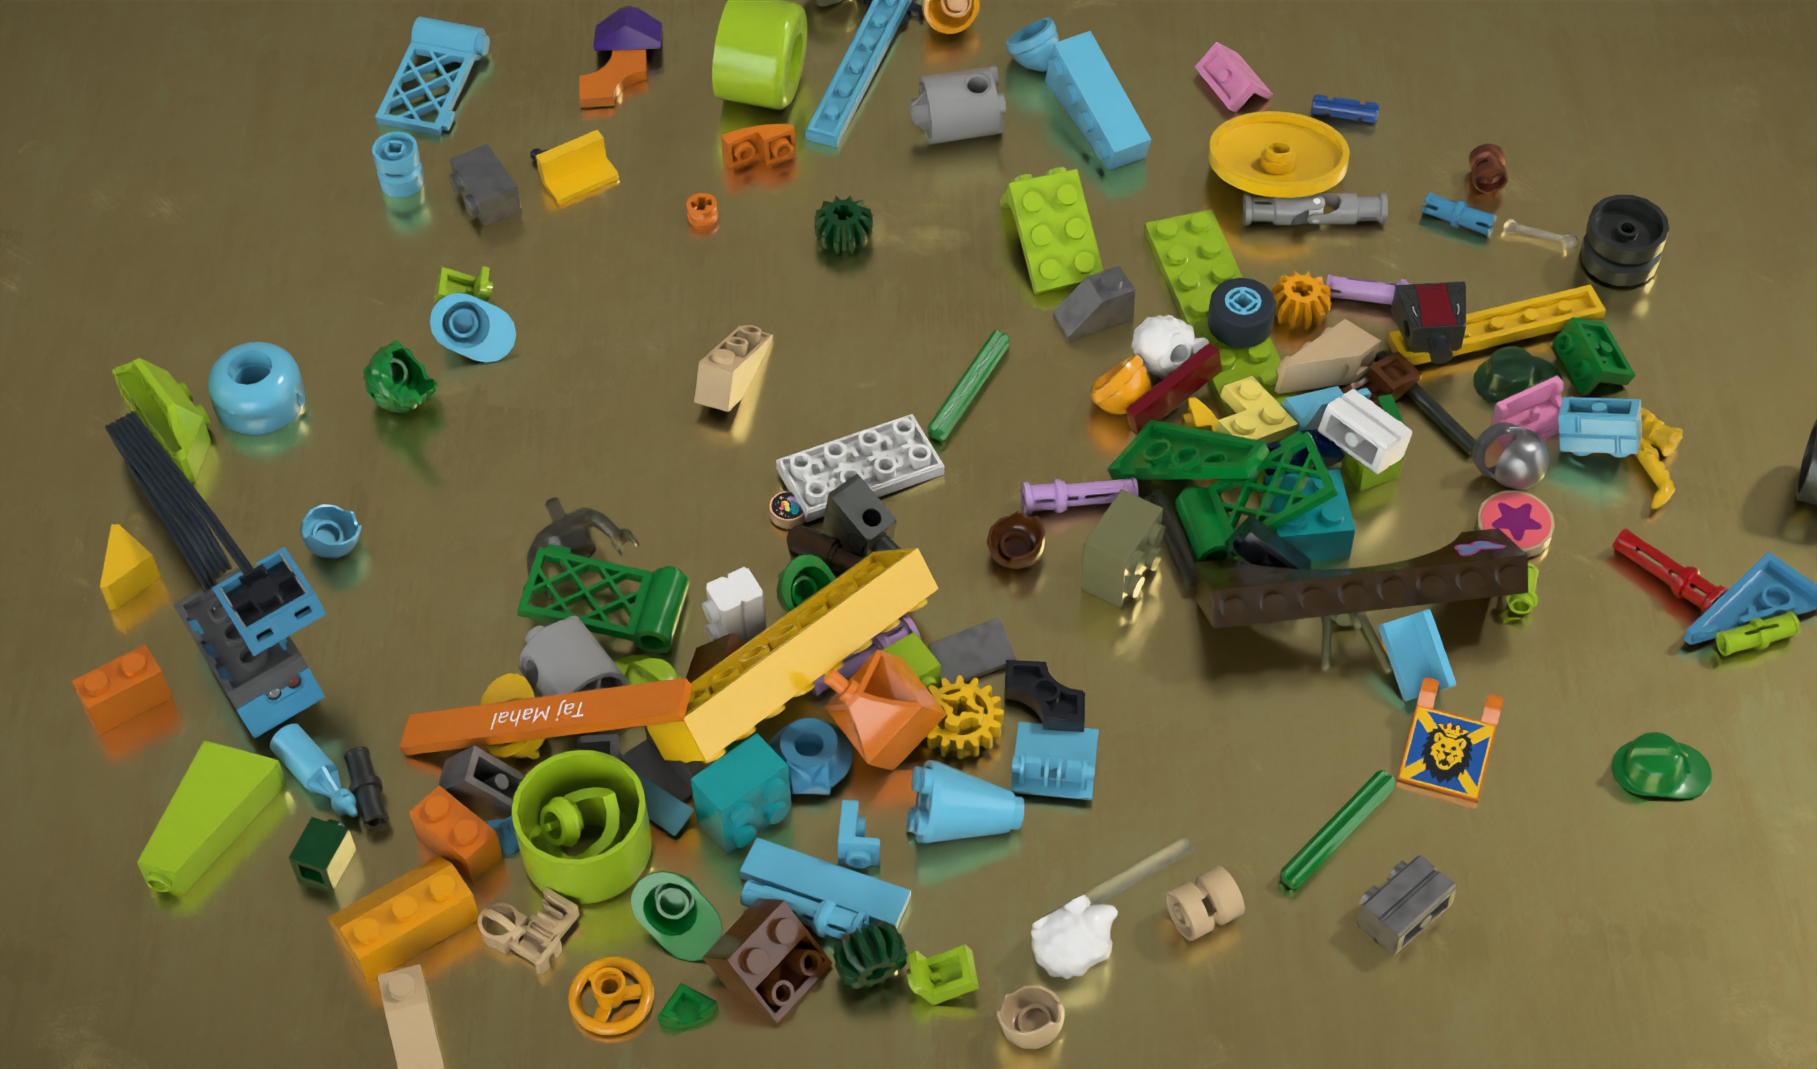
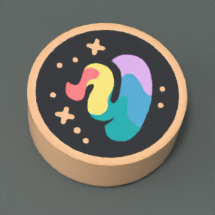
M791 491L780 492L771 499L769 515L771 521L776 526L792 529L806 521L804 513Z

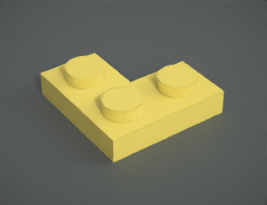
M1253 376L1224 385L1220 397L1236 414L1218 420L1215 432L1265 441L1266 445L1295 433L1298 423Z

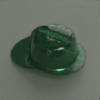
M1506 346L1495 351L1488 360L1478 366L1474 373V386L1477 392L1486 400L1498 403L1557 375L1562 380V376L1559 370L1549 361L1532 356L1523 348Z

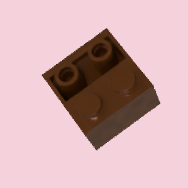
M758 898L702 957L728 990L772 1023H778L832 965V961L784 900Z

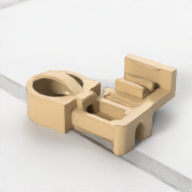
M547 887L543 891L545 899L542 902V906L544 908L541 912H537V916L532 914L529 918L530 922H528L526 915L517 911L511 904L496 902L488 905L481 911L477 924L481 938L488 947L497 949L505 955L512 949L533 962L537 974H544L550 967V956L557 958L562 952L560 939L579 917L576 904ZM504 916L512 918L515 924H513L509 919H507ZM494 920L508 932L503 935H492L487 933L485 928L488 922Z

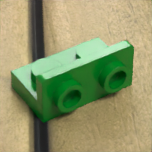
M1572 317L1552 342L1581 395H1589L1599 382L1628 385L1636 376L1607 324L1603 321Z

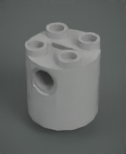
M996 65L919 77V97L909 100L910 115L913 126H918L925 131L929 144L1004 133L1002 114H1006V102L1003 93L997 94L996 86L999 85V77Z
M570 616L565 620H560L546 627L536 626L525 636L527 644L519 658V670L539 697L626 686L629 683L578 616Z

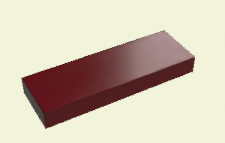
M1211 342L1205 345L1127 407L1126 413L1130 430L1137 435L1150 420L1160 421L1223 371L1219 349Z

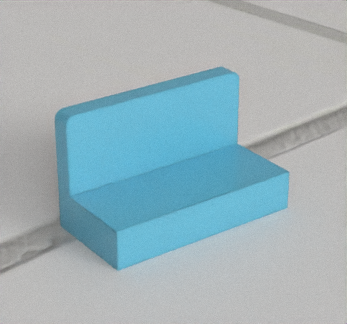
M1338 386L1285 398L1281 406L1298 423L1296 431L1300 430L1302 434L1307 431L1312 433L1318 431L1327 405L1338 397L1341 398L1345 393ZM1367 388L1356 390L1367 399L1372 395Z
M1430 609L1378 626L1404 702L1419 697L1425 677L1438 680V690L1456 686L1453 672Z

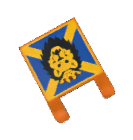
M1425 677L1420 689L1397 782L1478 803L1503 704V697L1494 694L1487 696L1481 721L1433 708L1439 681Z

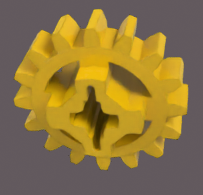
M962 675L957 676L956 683L950 684L946 678H942V687L940 689L933 685L928 686V691L947 713L941 722L926 736L928 748L933 749L938 745L941 746V756L944 757L949 754L950 750L956 751L958 759H962L964 751L970 750L974 757L979 756V746L981 745L990 750L993 745V737L1000 738L1001 725L1004 724V710L1001 709L1000 696L992 697V687L987 685L982 689L978 688V678H974L970 684H966Z

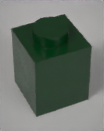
M311 817L289 856L296 879L334 891L356 851L349 828L333 819L323 821Z

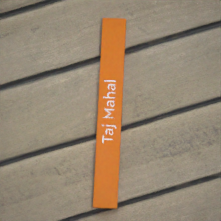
M686 678L409 714L399 749L405 755L470 748L474 745L478 747L684 721L693 686Z

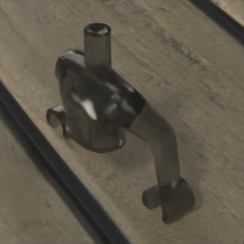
M550 498L546 501L545 506L553 522L537 533L530 545L526 558L528 577L538 548H547L548 543L571 548V554L590 558L596 552V546L592 538L593 527H596L611 539L612 546L621 557H625L622 547L626 542L631 541L637 549L640 548V543L630 530L619 529L602 512L589 507H582L566 514L559 498ZM545 591L544 594H545L549 599H551V597H550V595L548 594V592ZM534 596V597H532L530 603H531L533 606H536V607H537L538 605L535 603V596Z

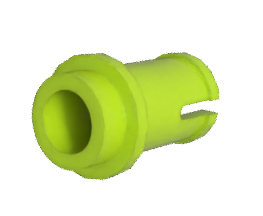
M1528 563V593L1506 595V602L1515 613H1530L1538 604V596L1535 590L1539 570L1533 564Z

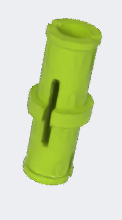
M1789 611L1786 614L1765 620L1757 617L1750 619L1747 625L1719 631L1716 633L1715 640L1720 653L1723 656H1729L1732 653L1753 647L1761 650L1767 648L1771 642L1788 637H1796L1800 634L1801 628L1797 616Z

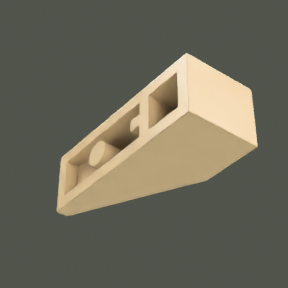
M418 964L377 975L398 1069H445L430 994L421 965Z

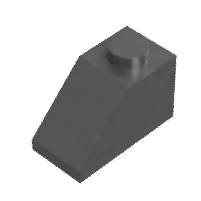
M1120 266L1087 276L1053 311V318L1068 342L1132 320L1134 317L1136 290Z
M474 745L445 760L438 786L440 785L474 814L508 818L512 815V802L515 792L526 775Z

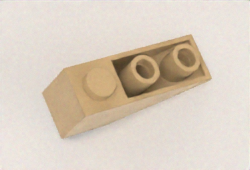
M1344 319L1333 328H1326L1320 337L1313 342H1306L1300 351L1291 357L1286 356L1281 361L1276 371L1279 377L1274 391L1281 394L1352 384L1368 372L1369 366L1374 362L1381 340Z
M753 325L737 327L699 362L694 403L729 412L745 394L772 341L773 335L761 332L759 327Z

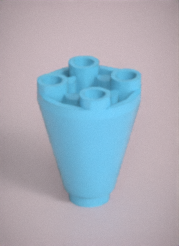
M928 760L925 762L924 767L915 766L911 781L912 791H917L915 808L910 807L908 810L906 831L914 833L918 843L928 844L1010 832L1011 829L1019 830L1021 828L1024 817L1023 797H1017L1010 790L939 761Z

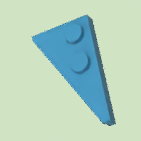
M1768 551L1686 630L1683 640L1693 645L1716 638V633L1719 631L1747 625L1750 619L1757 617L1765 620L1786 614L1789 611L1799 615L1816 610L1817 584Z

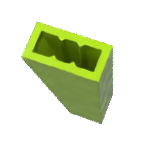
M204 740L137 861L146 884L159 892L172 890L185 894L283 789L286 779L279 760Z

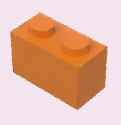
M146 644L71 681L84 710L99 735L173 698L164 675Z
M440 785L409 811L416 838L435 854L452 863L458 873L474 885L503 858L497 832Z

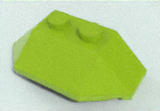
M141 358L111 369L121 395L132 410L137 413L191 484L196 482L211 442L206 427L211 422L204 408L200 404L197 406L193 405V397L183 381L177 384L168 371Z

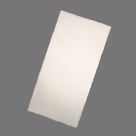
M913 414L776 460V469L786 487L793 493L801 507L806 522L825 516L828 494L855 474H858L877 497H881L944 475L945 468Z

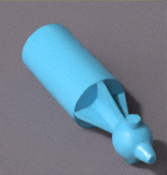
M289 724L281 728L270 742V749L310 793L318 792L331 798V806L339 815L345 816L347 814L353 818L356 817L358 813L355 807V796L348 789H341L337 766L298 724Z

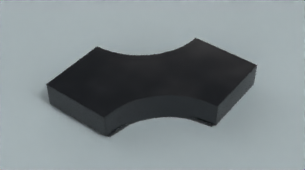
M1006 660L1005 699L1020 701L1034 709L1042 720L1043 730L1084 732L1085 692L1068 688L1057 682L1050 675L1046 662Z

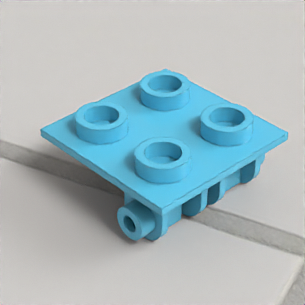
M1018 722L1010 791L1022 794L1092 800L1099 729L1084 728V732L1043 730V724Z

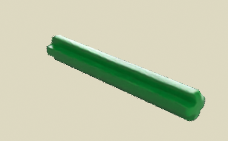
M999 330L991 333L929 423V437L935 438L938 441H943L947 438L1009 347L1010 337L1008 334L1002 333Z
M1385 770L1377 771L1281 869L1280 880L1290 889H1297L1394 790L1396 783L1394 777Z

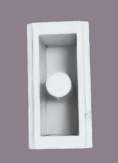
M1354 389L1327 405L1318 428L1319 433L1330 441H1334L1337 446L1376 474L1387 469L1389 465L1391 466L1401 460L1413 433L1402 422L1396 420Z
M742 567L729 573L728 578L722 576L707 583V601L702 603V609L710 623L705 626V632L710 642L732 633L747 643L767 629L763 590L749 568Z

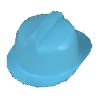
M464 293L449 294L440 299L431 311L430 328L437 342L447 349L468 358L485 363L498 361L507 356L514 346L516 330L514 322L508 313L472 295Z

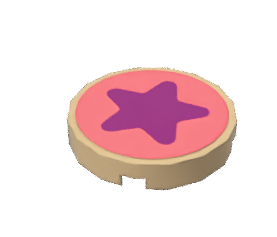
M1502 491L1491 495L1481 504L1476 518V530L1499 528L1527 554L1528 558L1540 554L1549 546L1555 528L1554 517L1548 506L1536 496L1522 491Z

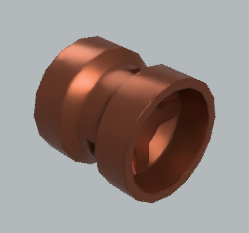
M1483 144L1474 148L1469 155V163L1473 171L1472 181L1474 188L1483 193H1493L1504 188L1508 182V174L1504 166L1505 157L1503 149L1495 144Z

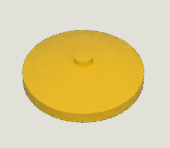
M1264 111L1240 115L1221 124L1210 138L1208 157L1214 172L1225 182L1238 189L1267 197L1296 198L1318 194L1338 184L1347 173L1350 151L1344 137L1333 127L1322 121L1296 113Z

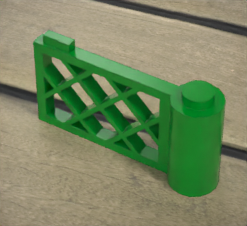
M1299 430L1279 441L1281 446L1271 451L1249 478L1221 479L1207 488L1190 486L1180 493L1176 498L1175 506L1198 562L1234 558L1228 552V546L1225 545V541L1235 531L1241 514L1246 516L1251 514L1273 531L1338 495L1315 441L1308 431L1302 434ZM1307 447L1309 454L1304 466L1290 465L1293 455ZM1268 468L1276 470L1269 486L1256 483L1260 472ZM1286 472L1299 475L1293 491L1279 489ZM1309 477L1322 480L1324 488L1312 495L1302 494ZM1233 487H1239L1242 490L1236 504L1225 503L1221 494ZM1252 491L1265 493L1258 510L1245 507ZM1275 496L1289 499L1284 510L1277 514L1268 513Z
M548 543L547 548H538L517 609V615L555 623L565 620L570 616H577L572 615L567 607L585 599L593 612L578 617L590 632L634 641L644 651L661 654L668 652L671 648L690 581L681 569L674 566L658 568L651 572L571 554V548ZM544 561L561 565L565 572L547 579L542 572ZM591 571L598 573L603 580L586 588L578 576ZM626 579L641 582L639 590L626 596L622 594L616 585ZM571 580L579 592L561 599L554 587ZM609 588L617 600L600 608L592 596ZM545 591L548 592L555 602L545 608L530 605L532 597ZM623 608L630 619L626 627L610 623L606 615Z

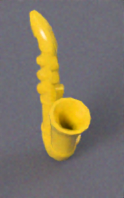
M1641 407L1642 438L1639 452L1635 456L1658 487L1651 508L1655 510L1664 505L1675 491L1673 481L1670 480L1669 471L1665 469L1664 463L1658 460L1660 459L1658 450L1662 456L1670 455L1680 443L1683 430L1665 425L1653 413Z

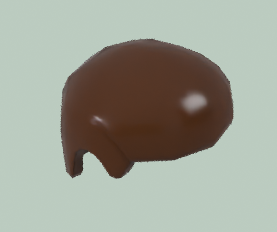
M1016 511L1010 516L1000 518L990 527L987 538V546L992 558L1001 566L1014 570L1032 566L1042 557L1046 545V534L1040 518L1037 515L1030 517L1021 511Z

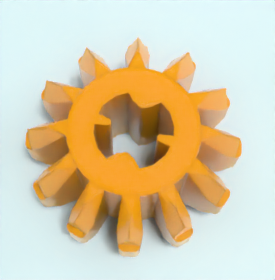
M1295 270L1290 277L1281 275L1277 284H1274L1271 289L1276 301L1274 316H1277L1279 325L1289 323L1291 330L1296 326H1302L1308 331L1311 324L1320 326L1324 318L1330 313V286L1324 285L1322 277L1312 278L1309 271L1305 275H1299Z

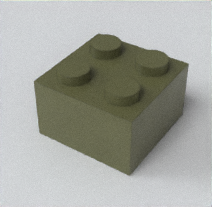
M1121 489L1083 544L1081 590L1121 609L1130 596L1135 598L1144 583V575L1149 569L1155 570L1163 554V550L1159 548L1160 541L1165 532V526L1162 525V507Z

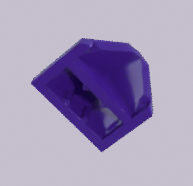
M632 6L620 8L596 25L594 51L661 48L662 23L639 8Z

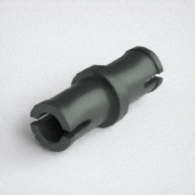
M362 746L354 747L346 751L343 756L352 782L349 790L357 800L364 828L377 829L383 827L389 821V816L386 813L381 796L383 784L380 777L375 775L369 749Z

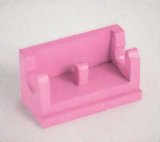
M1557 375L1496 403L1490 426L1503 422L1512 423L1532 430L1543 440L1558 434V417L1562 403L1561 393L1564 382ZM1503 434L1497 437L1505 448L1516 439L1511 434Z

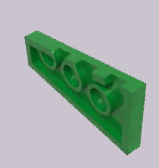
M1150 420L1107 470L1112 480L1130 479L1132 477H1135L1136 480L1249 478L1270 454V451L1265 441Z

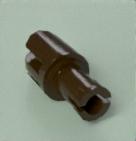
M802 525L793 527L787 535V545L791 560L799 555L811 554L819 557L829 567L831 572L835 570L844 573L865 558L843 549L838 538Z

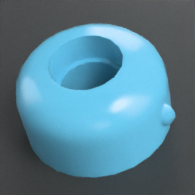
M248 342L235 346L216 360L208 375V394L211 398L215 415L227 429L239 434L262 435L283 428L296 418L305 403L306 392L298 364L289 352L275 344Z

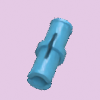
M1432 192L1428 193L1424 201L1427 204L1422 207L1423 214L1451 222L1450 226L1458 228L1460 225L1485 234L1488 237L1494 227L1492 223H1495L1497 217L1495 214H1489L1467 206L1468 202L1460 200L1455 202L1435 195Z

